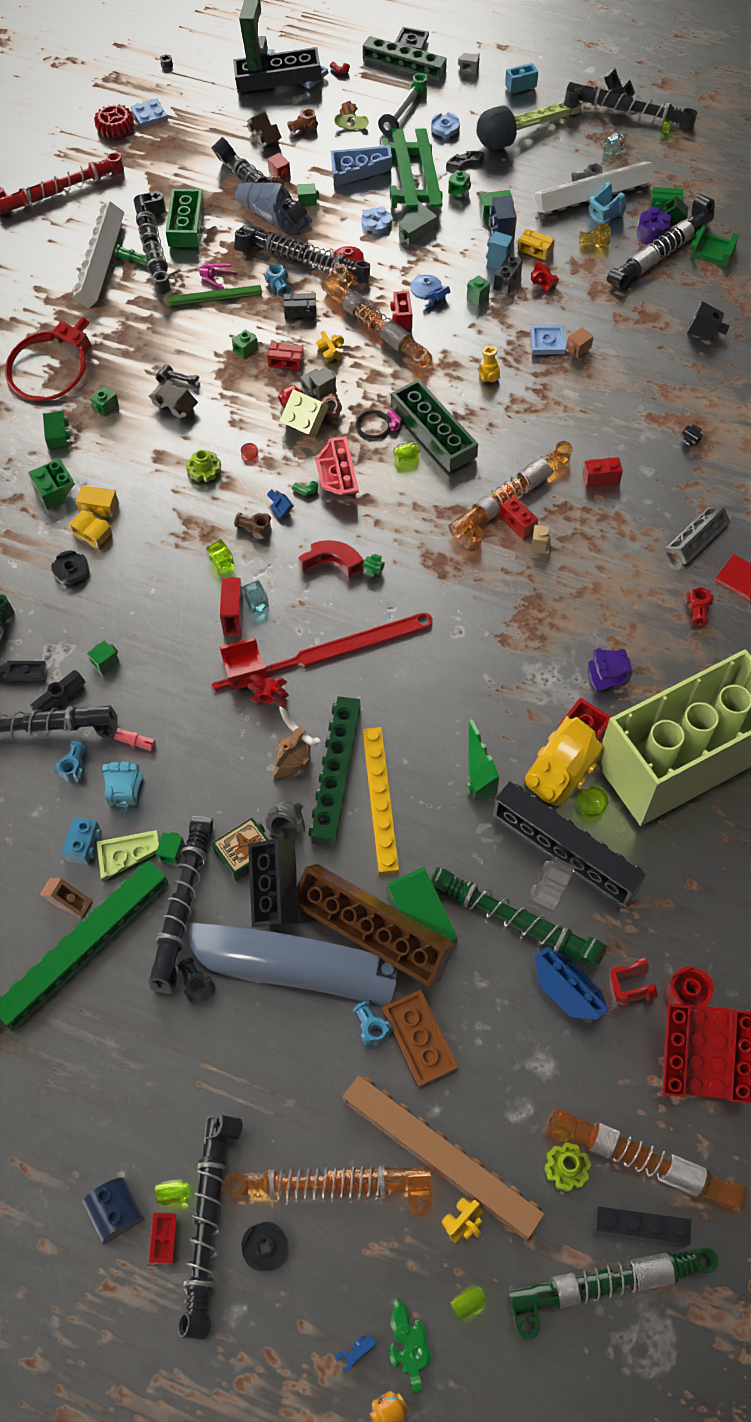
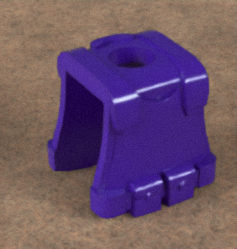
M601 648L593 650L594 660L588 662V674L595 692H601L614 686H625L633 674L626 650L609 651L602 650Z

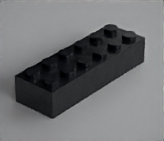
M318 46L267 54L262 72L248 71L246 57L233 59L237 93L322 80Z

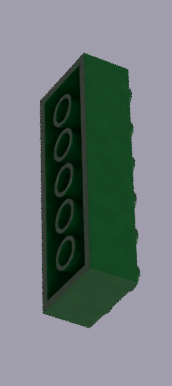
M419 379L391 393V408L398 413L406 425L449 473L477 458L478 443Z

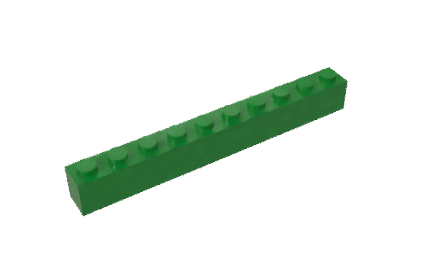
M150 861L141 864L136 869L135 874L130 878H126L121 883L120 888L110 893L99 907H95L84 921H80L68 936L61 938L58 945L52 951L46 952L36 966L30 967L20 981L14 982L4 996H0V1020L13 1031L168 884L166 876Z

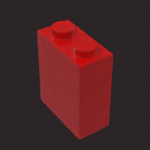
M222 578L220 620L223 635H242L244 596L241 578Z

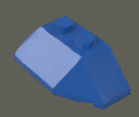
M549 947L535 956L540 986L570 1017L597 1020L610 1009L601 990L570 959L560 953L553 952V949Z

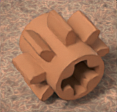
M349 100L341 104L342 108L339 110L341 115L354 114L356 116L355 112L358 110L356 103L353 104Z

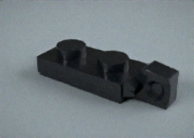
M7 661V663H3V666H0V678L2 680L45 681V661Z

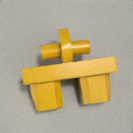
M322 331L320 333L322 338L315 342L321 352L329 347L328 350L322 353L328 362L335 358L339 362L342 360V357L336 348H343L344 338L341 335H332V340H330L325 331Z
M463 1197L456 1206L462 1214L457 1219L448 1214L442 1220V1224L447 1230L450 1239L455 1244L463 1236L468 1240L472 1234L477 1238L482 1235L478 1228L483 1223L480 1217L484 1212L475 1199L471 1202Z

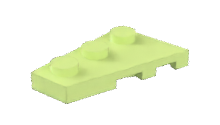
M157 830L98 841L97 849L102 882L155 855L159 845Z

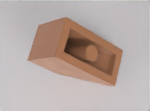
M49 878L39 895L55 907L80 918L83 917L92 899L62 878Z

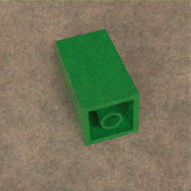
M425 867L387 883V900L391 907L457 945L458 937Z

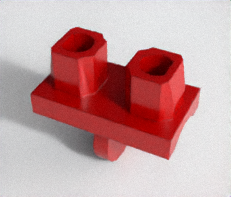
M536 261L535 268L530 274L532 276L531 281L534 284H539L545 292H550L551 288L557 285L559 278L557 275L550 273V268L547 265Z

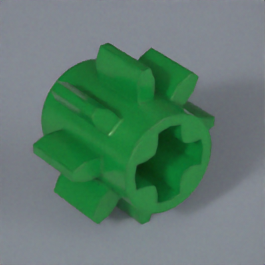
M374 554L371 557L367 556L365 558L363 569L367 570L366 575L374 577L382 573L385 562L381 561L382 556Z

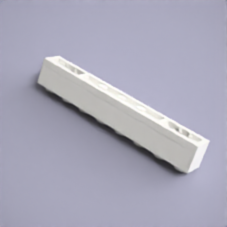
M640 162L535 192L537 211L545 215L552 213V210L555 209L558 211L564 210L569 205L571 207L578 206L583 201L588 203L590 202V197L598 194L608 182L612 185V195L620 194L625 189L626 191L634 190L636 186H648L649 182L654 181L652 162Z
M111 201L107 204H102L99 208L100 214L95 220L96 226L93 228V235L88 242L89 248L84 254L86 257L81 264L82 269L77 276L78 282L73 288V298L87 308H90L98 300L125 214L122 209Z

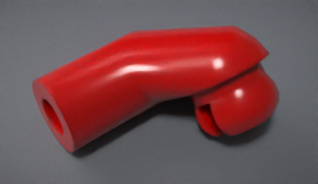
M332 61L329 65L337 74H347L350 69L348 63H343V66H339Z

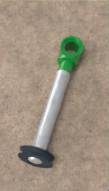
M415 74L410 91L393 113L383 114L379 118L378 127L384 135L392 136L391 129H399L398 119L417 95H423L427 92V76L425 74Z

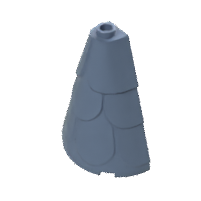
M240 183L235 192V198L242 206L288 235L302 233L312 222L306 214L296 224L285 212L282 206L289 192L282 184Z

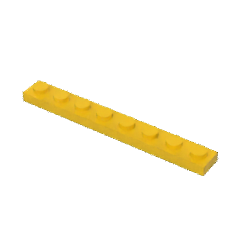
M382 727L362 729L378 872L379 875L399 873Z

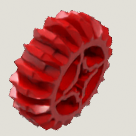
M113 104L98 109L94 116V124L96 130L103 137L107 136L108 138L113 137L115 139V137L120 138L122 135L126 136V133H130V130H133L134 118L132 112L125 105Z

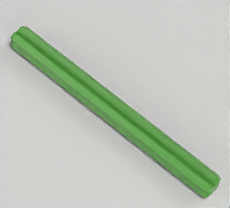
M261 285L172 295L167 297L169 306L253 296L262 294Z

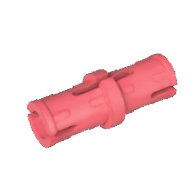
M120 728L116 731L118 734L115 733V740L128 743L131 747L135 748L137 746L149 751L154 749L152 746H155V739L140 736L137 732L124 731Z

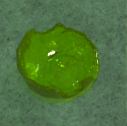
M597 786L583 789L576 799L577 809L582 815L588 817L599 816L606 810L609 803L607 793L604 789Z

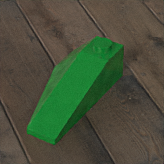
M469 719L468 783H466L468 793L473 795L474 800L497 794L500 777L491 755H487L485 743L481 744V735L473 719Z

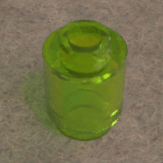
M414 441L397 445V447L393 448L396 461L404 462L417 458L420 453L419 445L415 444Z
M184 1179L163 1181L160 1185H156L155 1197L157 1204L165 1206L185 1203L186 1197H190L189 1184L185 1183Z
M472 1284L454 1297L455 1300L450 1302L459 1320H462L463 1318L468 1319L484 1308V1301L487 1298L480 1287L475 1288Z

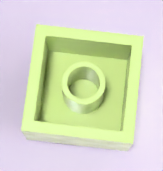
M293 389L280 422L316 437L329 406Z

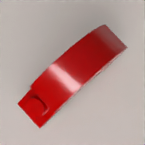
M324 540L312 543L311 551L305 552L298 557L299 567L302 572L322 563L338 565L348 578L364 570V560L360 554L350 545L340 541Z

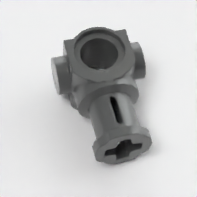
M598 163L589 164L583 172H573L571 180L573 182L602 174L603 168Z

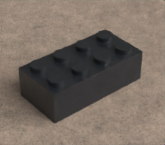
M277 838L248 844L252 927H276L299 924L295 840Z

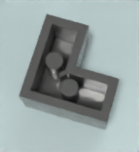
M327 367L320 370L316 368L300 377L301 389L309 397L318 401L327 397L328 394H336L337 392L336 376Z

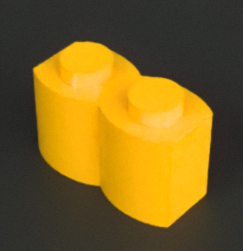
M82 510L69 523L70 531L74 535L96 548H99L112 534L110 524L106 520L96 518L90 511Z

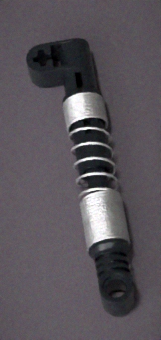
M698 194L693 201L692 216L689 219L680 221L669 232H665L664 236L662 235L659 239L654 240L653 244H648V246L632 255L626 261V264L620 268L611 269L607 275V282L619 289L625 288L630 279L640 276L657 264L659 260L668 256L670 252H673L676 248H679L693 238L697 230H700L703 225L706 226L714 219V199Z

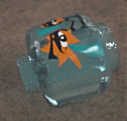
M614 132L606 137L603 142L604 152L614 156L624 150L625 137L618 132Z

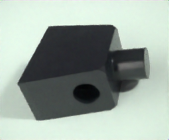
M701 301L690 322L687 334L711 340L717 332L726 335L730 325L722 323L723 312Z

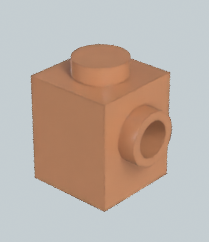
M581 327L568 336L566 349L578 358L592 348L594 336Z

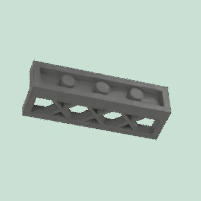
M708 507L665 548L666 552L677 553L681 563L688 564L731 522L725 508Z

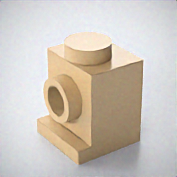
M534 525L531 552L549 554L551 534H548L549 526Z

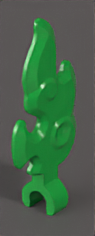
M396 1298L393 1301L394 1310L391 1316V1328L394 1332L395 1341L403 1344L405 1349L398 1351L395 1345L391 1344L389 1347V1357L394 1368L402 1364V1372L409 1373L412 1393L416 1394L423 1390L419 1371L426 1369L430 1365L432 1355L427 1347L425 1327L419 1320H416L415 1325L411 1326L406 1305Z

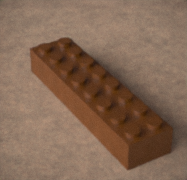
M315 864L305 867L297 887L298 908L428 987L440 982L456 946L455 943L321 865Z

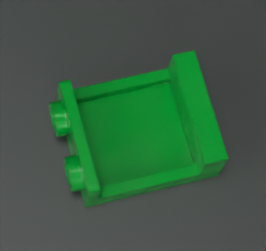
M703 225L701 230H697L695 240L692 241L690 250H692L691 257L727 267L736 248L739 234L733 233L731 239L728 240L705 233L706 226Z

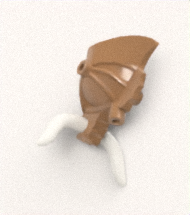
M279 707L284 722L293 733L288 738L282 737L278 742L280 745L275 761L276 768L272 774L274 779L283 778L304 769L310 762L311 746H316L321 741L319 738L310 737L304 728L296 725L283 707Z

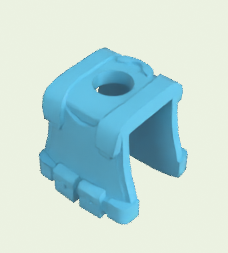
M609 182L604 185V188L598 194L590 197V217L602 226L609 224L616 217H621L626 210V199L622 192L611 201L612 185Z
M129 762L104 764L102 772L105 779V800L108 805L117 807L137 806L138 791L143 781V773L139 772V765Z

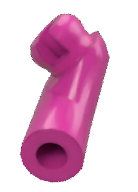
M390 409L387 413L391 418L389 427L391 430L396 431L401 426L402 418L394 409Z

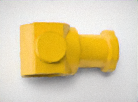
M486 346L482 349L484 359L479 364V374L484 382H495L497 379H500V367L495 359L497 349L492 346Z

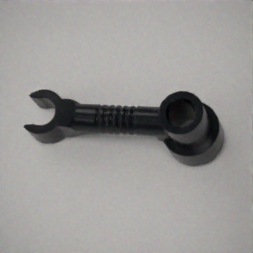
M164 365L162 370H159L155 376L159 383L171 378L188 382V384L196 388L201 383L197 382L200 376H188L174 372L170 365Z

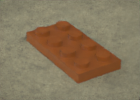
M421 990L382 1007V1011L392 1027L393 1034L419 1088L459 1069Z

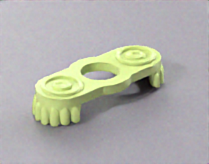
M339 113L334 117V124L337 127L349 130L365 129L369 124V120L365 115H341ZM352 117L355 119L354 126L347 124L348 118Z

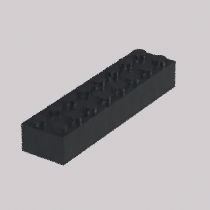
M509 781L495 798L493 816L625 908L639 891L646 876L639 866L630 864L624 856L611 851L605 843L595 840L589 832L576 827L570 819L560 816L554 808L547 807L541 803L538 797L528 794L520 785Z

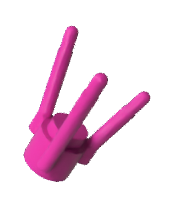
M201 264L199 275L203 277V281H208L221 289H224L223 285L210 279L215 276V272L237 274L236 271L214 268L232 267V264Z

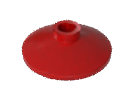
M343 246L335 251L336 254H343L352 261H364V254L357 247Z

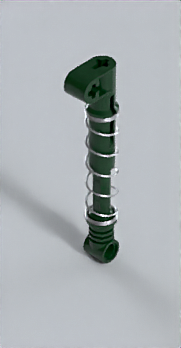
M437 867L430 879L437 892L445 895L448 893V896L451 897L453 895L455 899L458 897L457 900L464 907L467 908L469 906L471 910L474 906H478L487 911V918L494 914L505 920V927L512 923L511 927L521 931L523 936L526 934L540 940L541 945L546 943L554 947V951L558 953L564 952L598 969L608 946L592 937H588L585 940L572 934L570 929L566 927L563 929L561 924L556 926L546 921L543 915L538 917L528 912L526 907L517 910L509 906L508 898L500 902L492 898L491 890H486L482 893L478 891V884L474 882L464 883V880H460L458 877L455 879V875L446 869ZM507 900L508 905L504 904L503 902Z

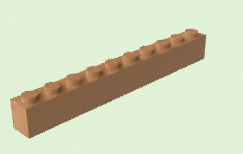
M357 1076L342 1096L344 1103L469 1198L475 1199L481 1207L523 1239L528 1240L544 1215L541 1212L542 1208L532 1200L530 1202L526 1201L521 1197L523 1194L513 1186L509 1188L502 1183L504 1180L495 1172L490 1174L484 1169L485 1165L476 1158L470 1159L465 1155L466 1151L457 1144L453 1146L446 1141L448 1138L438 1130L434 1132L428 1127L429 1123L421 1117L416 1118L410 1114L411 1110L402 1103L398 1105L392 1100L393 1096L387 1091H379L374 1087L376 1084L370 1078Z

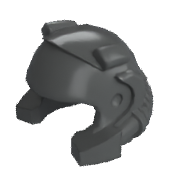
M294 801L280 802L271 807L267 812L265 820L266 827L271 832L270 836L274 839H284V833L280 830V826L296 828L297 832H305V823L301 812L303 805Z

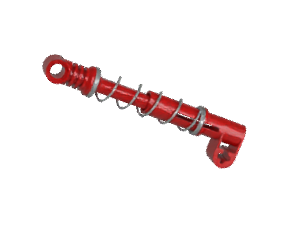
M117 152L110 153L102 161L88 162V168L83 169L80 165V171L70 174L67 170V176L58 178L54 175L52 179L44 182L41 180V183L31 187L27 185V188L21 187L17 192L9 195L0 186V215L24 206L30 207L32 203L37 201L43 202L45 198L50 196L56 197L63 190L70 192L73 185L83 187L86 180L94 183L101 180L103 175L106 176L110 173L114 175L121 174L124 171L121 154Z

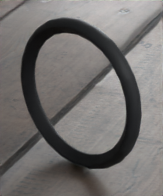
M368 410L357 418L356 428L361 435L367 438H380L390 431L389 422L391 423V419L382 411ZM377 413L386 418L388 427L381 434L369 435L361 430L359 426L360 420L367 414Z

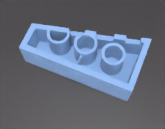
M390 145L330 150L334 187L392 170Z

